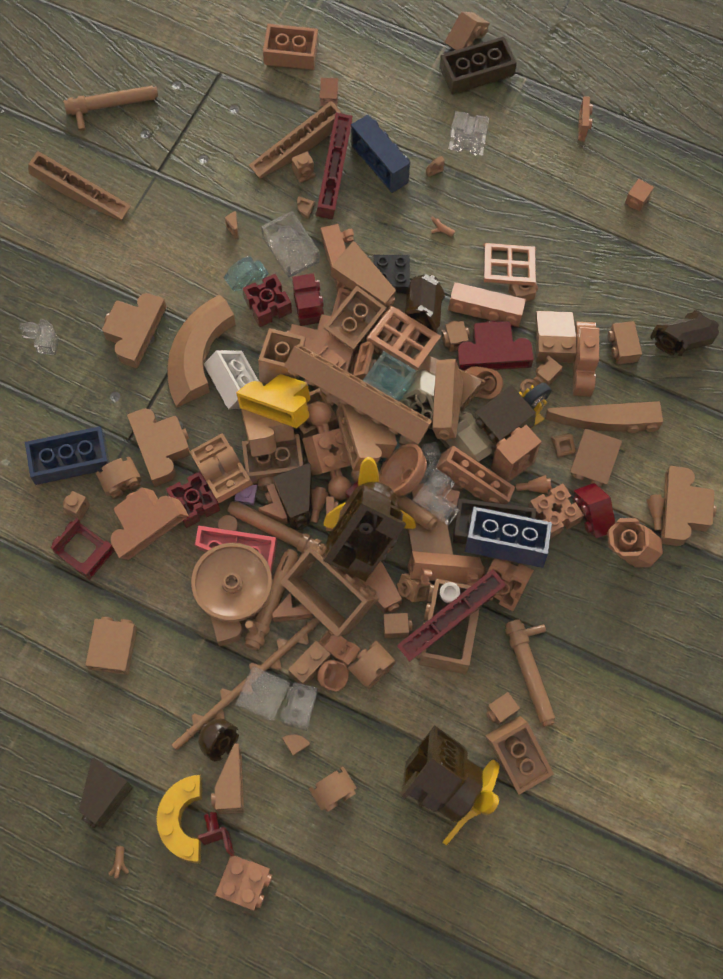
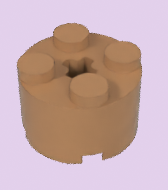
M126 457L127 461H123L122 458L114 460L103 466L101 473H96L107 496H112L113 499H116L123 495V491L127 489L135 490L141 486L139 483L141 476L131 457Z
M375 641L368 648V651L366 648L362 650L357 656L359 660L354 661L348 667V670L367 689L377 684L381 680L380 678L384 674L386 675L396 663L394 658L378 641Z
M344 766L340 768V774L338 771H335L316 784L317 788L315 790L313 787L309 788L321 811L325 809L328 812L338 806L336 801L343 798L345 801L356 794L354 790L357 787Z

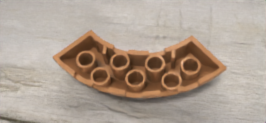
M221 295L210 299L194 311L183 323L172 343L168 359L167 376L169 389L176 408L210 392L205 377L204 363L211 344L226 330L236 325L234 314L227 301Z

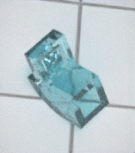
M249 256L233 264L225 274L224 279L231 289L236 291L248 286L252 280L266 278L269 273L260 260L253 261Z

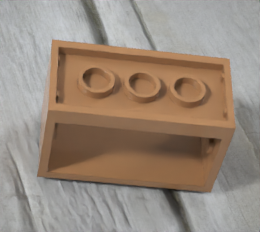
M326 545L310 546L280 583L336 637L350 634L379 600V597L375 595L377 592L371 586H366L361 579L324 562ZM316 559L362 601L347 620L302 578Z
M436 579L435 585H430L427 601L431 602V604L427 603L424 616L425 621L433 617L437 594L440 595L442 585L450 581ZM455 583L460 589V595L471 587L470 585ZM479 609L468 617L461 660L426 653L425 650L416 657L420 659L419 665L466 674L470 665Z

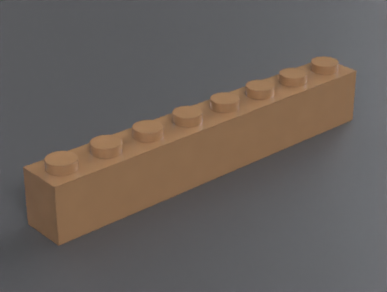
M300 344L294 346L284 365L290 374L305 378L304 381L309 385H317L322 388L321 391L323 393L336 396L338 401L344 405L350 404L355 407L354 410L362 415H369L372 417L371 420L381 425L383 423L388 426L389 431L395 434H402L405 436V440L410 443L419 444L432 423V420Z

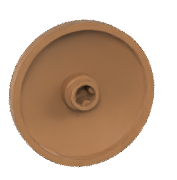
M241 543L221 544L208 550L196 563L191 579L192 592L199 607L210 617L224 622L242 621L258 613L268 601L272 590L271 570L265 558L254 548Z

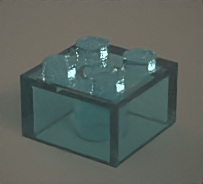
M384 351L363 381L400 402L403 395L406 394L415 381L416 370Z

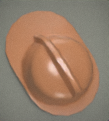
M471 367L465 371L487 382L475 397L493 399L501 393L503 379L497 371L482 367Z

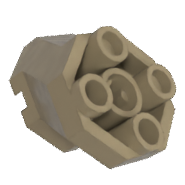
M420 370L409 375L400 402L432 420L431 425H433L436 375L429 373L427 370Z
M460 411L456 438L440 439L447 449L455 446L477 462L492 453L491 449L495 448L494 443L488 438L486 432L479 428L474 417L469 412L461 413Z

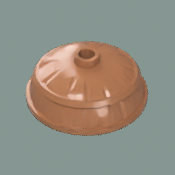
M413 443L405 444L396 449L391 457L387 458L379 472V483L390 487L396 496H404L413 491L423 479L427 468L426 458L423 455L422 449Z

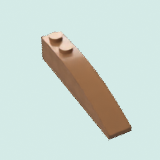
M330 101L249 164L250 168L260 179L292 162L293 157L309 151L332 133L336 112H342Z
M37 151L28 164L29 175L71 199L103 214L122 221L131 205Z
M660 401L548 408L545 415L546 419L598 431H628L629 433H636L647 430L648 432H654L660 429L663 423Z

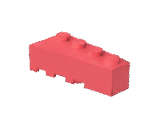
M198 526L195 542L197 549L207 552L213 547L225 543L248 545L265 558L272 575L277 548L276 537Z

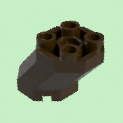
M424 274L412 278L406 295L405 314L437 333L440 327L441 305L445 298V293L435 276ZM422 333L418 338L419 342L430 340L429 337Z
M694 310L692 313H687L683 319L656 325L650 338L652 340L655 338L656 347L668 355L674 356L675 353H679L678 356H682L686 350L713 344L720 333L718 330L719 324L705 317L701 312Z

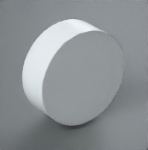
M453 582L443 584L440 589V597L446 603H451L460 596V589Z

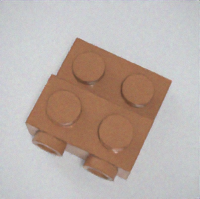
M230 856L215 896L255 911L263 903L265 896L262 895L265 886L269 887L273 876L270 874L271 870L240 857Z

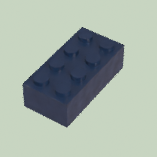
M368 114L351 124V146L388 190L393 193L408 184L410 160L400 152L396 143L393 144L388 134L381 130L378 122Z
M101 426L25 442L30 478L35 485L103 471V466L110 463L105 435Z
M473 507L465 552L544 568L549 550L552 522Z

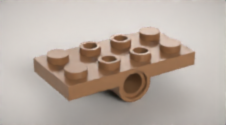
M223 433L189 451L218 503L253 485Z

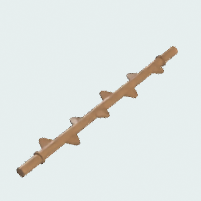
M314 617L288 641L280 638L277 639L278 650L261 665L250 663L251 674L232 691L222 688L220 690L222 700L204 716L192 715L193 726L186 729V732L172 744L174 749L177 751L189 739L194 738V735L201 730L202 726L213 718L225 719L223 709L241 693L251 696L253 694L251 684L270 667L280 670V658L297 643L308 645L307 634L313 631L321 621Z

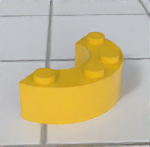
M194 775L178 781L165 793L158 807L157 828L164 845L173 854L184 861L201 864V841L188 837L182 830L181 825L182 813L186 807L194 801L202 800V777Z

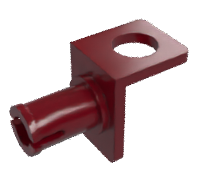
M210 812V817L208 813L205 814L204 819L207 833L198 835V839L203 845L224 839L226 851L231 857L235 856L231 835L225 827L219 828L217 813Z

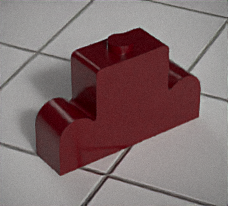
M509 321L475 323L472 333L473 343L466 341L458 347L457 365L463 371L471 367L493 370L531 368L534 361L532 344L528 339L519 338L513 342L511 323Z

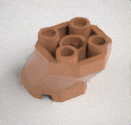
M619 518L607 532L609 548L635 568L651 567L663 554L661 538L648 527L640 524V521L636 518Z

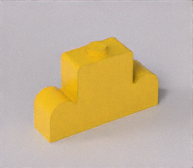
M279 374L265 386L260 381H253L236 392L241 409L291 427L298 428L309 418L307 402L310 401V394L306 382Z

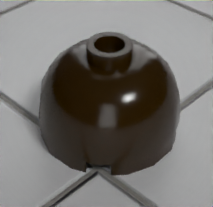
M214 719L203 725L198 740L202 753L214 762L222 760L221 756L225 752L229 754L233 745L237 743L239 734L236 733V730L238 728L224 719Z

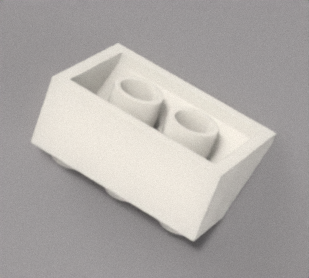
M216 350L204 363L209 376L228 409H241L236 392L250 382L259 381L243 352Z

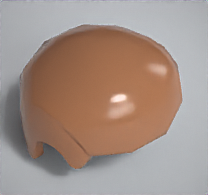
M327 660L320 666L317 680L321 687L337 692L345 687L349 678V670L346 664L342 662Z

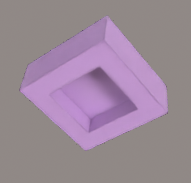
M251 485L235 495V502L238 501L242 504L254 506L257 485Z

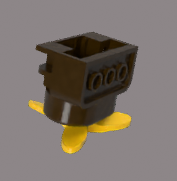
M366 457L363 460L359 472L358 487L353 491L349 499L332 509L324 519V526L332 528V531L326 542L323 561L366 582L379 562L385 560L389 548L395 546L401 531L404 528H416L415 520L398 508V499L395 492L387 485L379 483L377 464L371 457Z
M434 725L405 762L401 798L405 800L409 795L418 801L417 804L420 807L425 806L433 812L438 811L452 822H458L442 842L447 846L469 819L480 813L489 815L497 808L499 799L492 791L500 765L497 761L491 760L482 771L479 766L468 759V752L462 744Z

